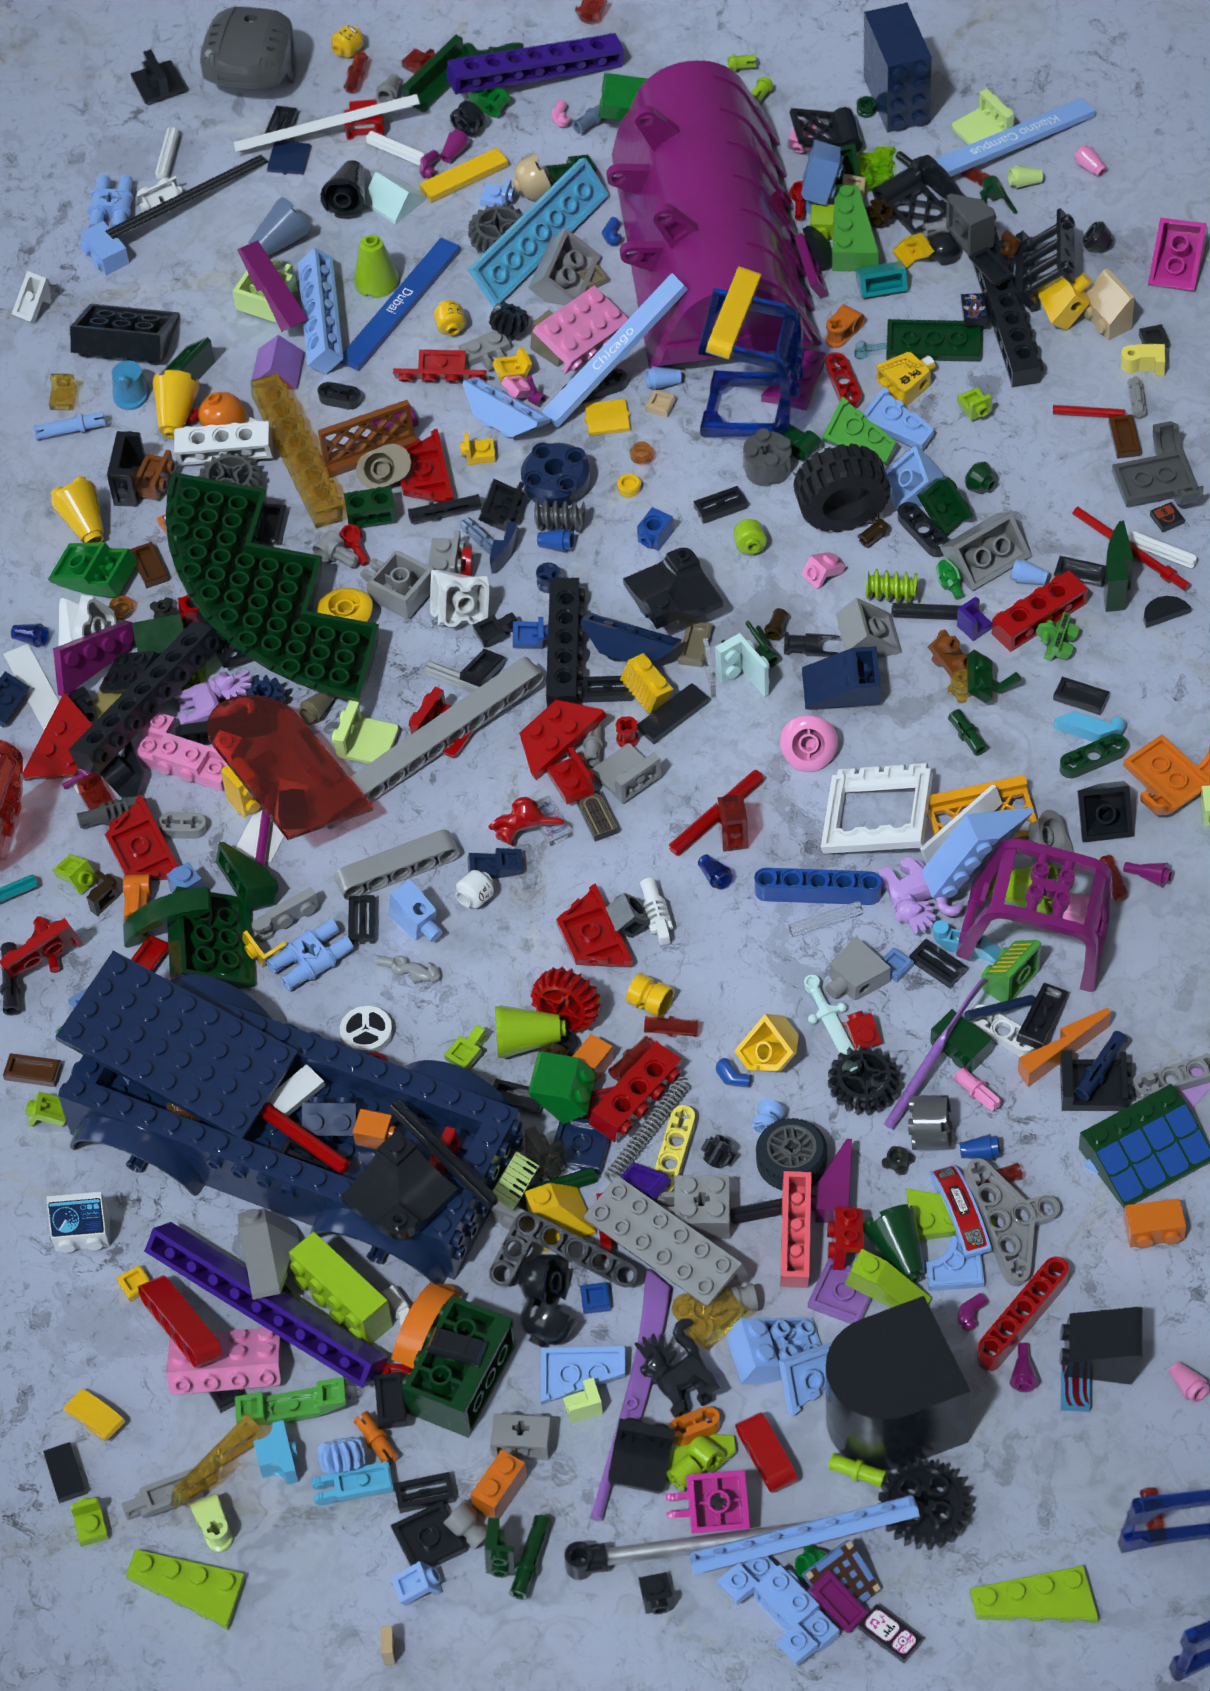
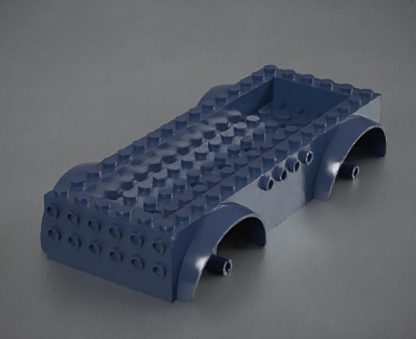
M183 974L169 980L298 1050L297 1058L278 1087L307 1064L325 1083V1086L313 1096H325L326 1101H336L338 1096H352L353 1101H360V1107L357 1108V1117L360 1109L392 1115L389 1110L390 1104L394 1103L395 1100H401L439 1139L446 1127L456 1129L462 1143L456 1156L491 1190L497 1185L514 1153L517 1151L521 1154L524 1149L523 1122L520 1121L519 1109L512 1107L495 1087L473 1072L451 1063L436 1060H421L401 1067L371 1056L364 1050H354L346 1047L339 1041L332 1042L322 1038L317 1033H308L299 1030L292 1024L277 1022L246 993L217 978L200 974ZM84 1055L79 1062L74 1064L70 1078L59 1089L58 1097L70 1134L73 1135L70 1143L72 1150H76L80 1141L100 1143L131 1154L130 1159L126 1162V1166L132 1171L135 1170L137 1173H141L145 1163L148 1162L179 1182L193 1196H197L204 1186H208L311 1225L310 1234L313 1231L316 1234L333 1233L372 1245L366 1255L371 1262L374 1263L377 1258L376 1264L381 1265L386 1254L389 1253L413 1267L431 1283L436 1285L439 1283L444 1284L447 1277L453 1280L456 1279L492 1210L487 1209L448 1170L445 1178L458 1188L459 1194L418 1233L404 1239H392L379 1232L341 1201V1195L356 1181L377 1153V1149L356 1145L354 1136H316L350 1161L351 1165L347 1172L342 1174L334 1169L327 1171L279 1153L288 1136L261 1116L257 1118L245 1139H241L218 1130L188 1112L178 1109L175 1105L135 1083L128 1085L122 1076ZM302 1105L288 1116L300 1126H302ZM392 1115L393 1124L397 1127V1131L415 1144L418 1151L429 1161L432 1153ZM289 1147L290 1150H293V1151H296V1152H299V1153H305V1154L311 1155V1157H313V1158L319 1159V1158L316 1157L315 1155H312V1154L303 1152V1151H301V1150H298V1149Z

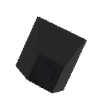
M1125 781L1096 784L1077 791L1082 842L1134 836L1130 789Z

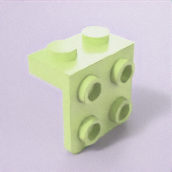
M986 88L979 92V108L952 123V130L970 145L1013 127L1014 113Z
M349 700L347 708L341 712L340 725L338 729H334L332 734V743L335 745L336 756L369 764L393 747L399 729L396 724L362 717L359 702Z

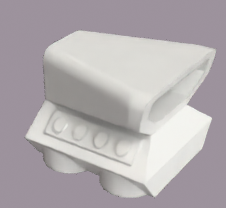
M443 570L431 571L430 613L433 617H438V625H446L448 627H456L460 623L473 625L488 618L489 583L487 576L473 577Z
M81 595L79 604L60 598L58 646L115 625L117 622L114 615L115 611L92 596Z

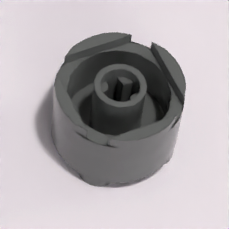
M764 428L757 430L756 434L750 436L743 447L744 470L748 480L759 486H770V483L777 482V484L784 482L791 473L790 440L777 432Z
M949 1095L909 1096V1110L912 1112V1119H908L909 1135H912V1150L950 1149L952 1145V1121H950L949 1114L951 1112Z

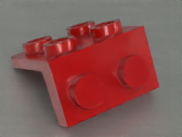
M435 686L430 694L425 695L422 706L409 719L411 734L452 707L446 704L443 689ZM471 731L463 738L453 741L454 744L445 749L442 754L451 758L457 757L473 732Z

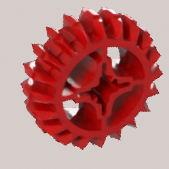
M552 967L550 970L542 973L533 984L534 987L530 995L532 998L531 1005L536 1007V1011L559 1015L560 1020H565L567 1032L572 1033L575 1031L580 1033L583 1029L587 1030L597 1019L602 1005L599 1002L601 995L596 993V986L590 985V979L585 980L582 978V973L577 975L572 968L566 971L564 967L559 969Z

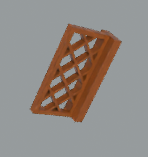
M408 400L318 430L322 455H320L321 462L329 478L355 470L358 461L363 455L381 446L393 443L406 448L416 441ZM404 410L399 418L394 416L396 412ZM381 418L377 425L371 424L375 419ZM389 421L393 422L389 429L383 428ZM359 426L354 433L349 432L352 427ZM366 429L372 430L367 437L361 436ZM337 434L332 441L325 438L326 436ZM343 437L349 438L344 445L339 443Z

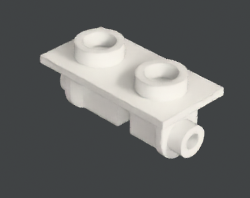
M174 176L170 179L166 177L151 188H142L136 194L135 204H139L141 211L144 212L160 204L159 198L161 197L165 202L183 193L180 186L176 187L177 177Z

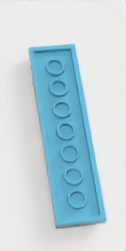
M586 158L579 159L467 269L491 306L501 303L539 265L552 237L565 228L572 232L609 195Z

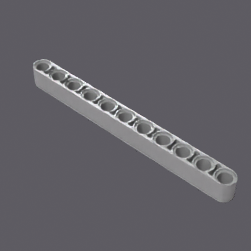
M528 657L521 658L320 797L313 804L312 812L327 829L337 827L442 754L445 749L454 744L453 741L463 738L471 731H475L542 683L544 674Z

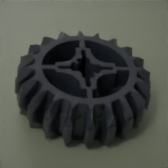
M860 1044L857 1047V1051H853L849 1047L847 1055L840 1052L838 1060H833L831 1069L828 1070V1087L831 1089L830 1094L832 1098L837 1097L836 1103L838 1106L845 1104L846 1111L855 1108L857 1115L860 1113V1110H865L867 1115L870 1114L871 1109L879 1113L881 1105L888 1108L890 1100L896 1098V1091L900 1088V1073L897 1071L896 1062H891L890 1054L882 1056L883 1051L881 1048L873 1052L871 1045L867 1050H862ZM857 1067V1069H855L854 1071L848 1072V1074H845L850 1069ZM861 1073H863L866 1081V1087L864 1086V1081H862ZM883 1085L878 1091L870 1093L871 1090Z

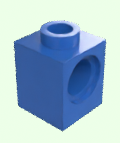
M653 507L637 526L638 542L645 547L653 548L657 551L661 549L674 532L673 516Z

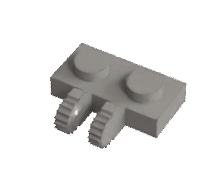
M495 330L458 346L459 350H466V363L469 367L481 362L488 372L494 368L490 358L505 357L503 353L511 350L510 342L505 335L498 334V331Z

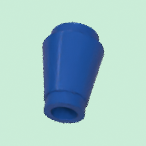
M567 528L538 533V547L567 552L574 547L573 531H568Z
M987 1134L960 1142L961 1158H981L994 1161V1158L1000 1157L998 1136Z

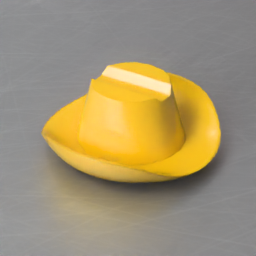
M349 587L335 589L322 597L317 603V613L368 622L373 608L372 599L368 593Z

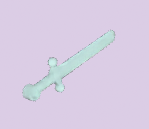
M816 975L806 976L804 988L808 993L812 994L819 1008L817 1014H810L808 1016V1022L815 1024L817 1021L822 1020L839 1053L847 1055L849 1047L855 1051L837 1016V1013L846 1011V1004L840 1002L837 1006L829 1005L820 989L819 978ZM857 1067L850 1069L849 1072L854 1071ZM861 1073L862 1081H864V1086L866 1087V1081L863 1073Z

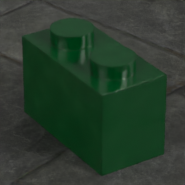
M953 1009L931 1029L930 1043L932 1046L955 1017L957 1012ZM961 1016L952 1029L941 1053L951 1058L957 1067L961 1069L966 1068L972 1073L992 1053L993 1039Z

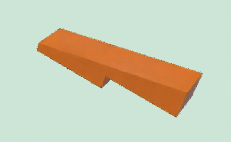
M1108 1007L1062 1027L1059 1040L1019 1057L1018 1072L1026 1085L1030 1087L1060 1064L1061 1051H1072V1054H1074L1110 1026L1111 1017Z

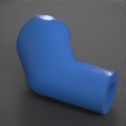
M611 217L602 230V236L605 241L612 246L618 245L621 240V234L618 235L616 233V229L620 225V221L616 217Z
M722 1058L716 1063V1072L724 1084L749 1088L750 1074L737 1073L732 1066L731 1060L727 1058Z

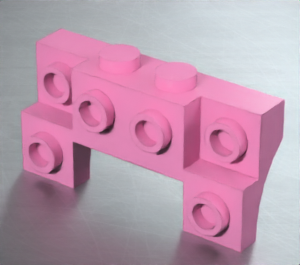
M160 712L141 729L143 735L134 748L141 765L158 770L165 775L170 774L179 777L186 782H194L223 792L225 788L221 769L236 760L243 745L242 739L219 732L211 747L170 734L176 724L175 717Z

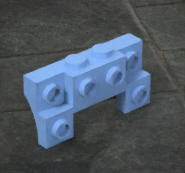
M767 1556L746 1561L742 1565L736 1564L717 1580V1586L723 1588L734 1600L736 1606L754 1593V1599L787 1631L785 1635L776 1641V1647L778 1649L781 1648L796 1667L809 1656L822 1649H826L839 1638V1629L819 1610V1603L808 1591L806 1592L799 1585L800 1581L792 1571L788 1570L786 1572L781 1565L776 1566Z

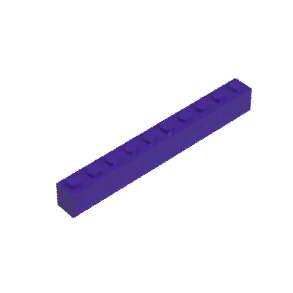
M169 1222L152 1229L144 1250L145 1253L359 1387L364 1388L374 1383V1375L382 1374L388 1360L387 1355L282 1290L280 1294L253 1300L247 1268L176 1224Z

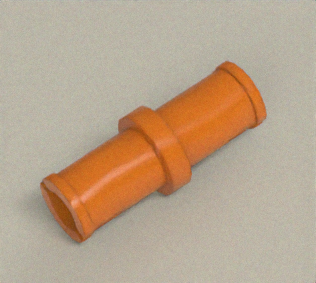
M365 1411L361 1413V1416L366 1424L363 1423L359 1416L353 1422L365 1437V1444L368 1448H372L381 1462L387 1461L390 1466L392 1463L386 1454L388 1453L394 1462L397 1461L399 1455L386 1439V1432L383 1429L380 1430L370 1416V1413Z

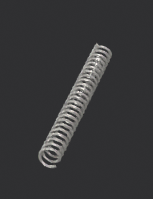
M678 1077L677 1081L671 1085V1088L668 1089V1092L665 1093V1096L662 1097V1100L659 1101V1104L656 1105L650 1116L644 1120V1123L641 1124V1127L638 1128V1131L635 1132V1135L632 1136V1139L629 1140V1143L626 1144V1147L623 1148L617 1159H614V1163H611V1167H608V1171H605V1177L610 1183L612 1180L607 1176V1173L613 1179H615V1176H622V1172H625L628 1164H632L631 1160H635L634 1156H638L637 1152H641L640 1148H644L643 1144H647L646 1140H650L649 1136H653L652 1132H656L655 1129L659 1128L658 1125L662 1124L661 1121L665 1120L664 1117H668L667 1113H671L670 1109H674L673 1105H677L676 1101H680L679 1097H683L682 1094H685V1090L689 1089L686 1083L679 1081L683 1077Z

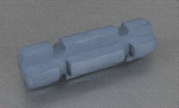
M466 517L460 523L461 529L466 534H469L468 536L479 546L483 547L487 553L491 554L494 539L478 524H475L471 518Z

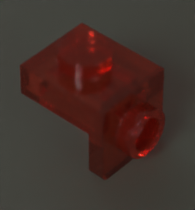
M582 0L581 6H576L575 8L579 20L588 24L592 22L599 23L607 0Z

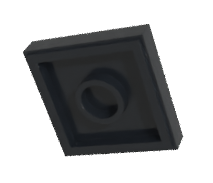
M443 1501L390 1525L410 1566L420 1561L436 1567L467 1552L461 1536H456L443 1523L449 1516Z

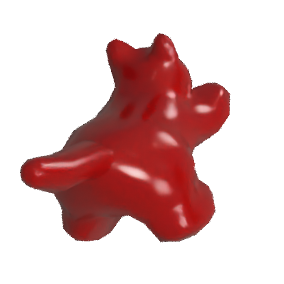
M520 797L512 803L510 814H504L496 818L489 824L488 828L496 832V839L514 846V838L519 831L538 825H563L564 820L558 817H545L535 800L528 797Z

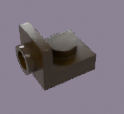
M97 870L94 876L98 887H94L86 898L90 911L99 916L119 897L116 880L110 874L105 875Z

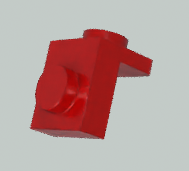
M861 1010L847 1015L848 1021L842 1024L844 1028L847 1027L855 1051H857L859 1044L862 1050L870 1045L875 1046L882 1043L872 1013L864 1015Z

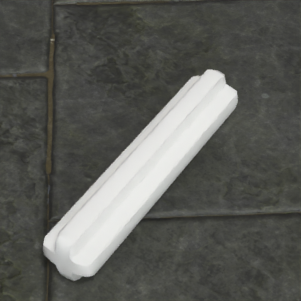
M169 127L166 131L155 172L156 179L159 181L169 176L179 138V130L176 127Z
M370 131L366 136L368 144L417 165H420V160L425 155V153L374 131Z
M1132 531L1128 537L1129 541L1138 548L1190 569L1194 568L1197 562V555L1139 532Z

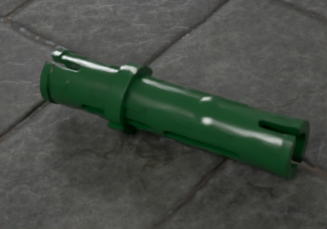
M539 1514V1516L535 1515L522 1557L515 1565L516 1574L509 1591L513 1598L519 1600L527 1599L531 1582L537 1576L538 1560L552 1520L545 1515Z

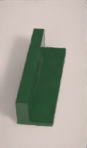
M455 34L402 85L403 97L415 94L418 96L419 104L413 105V108L426 112L451 88L447 79L448 60L463 58L461 52L463 37Z

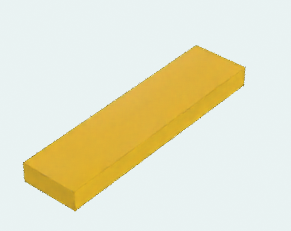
M496 147L420 183L419 187L432 203L508 167V160Z

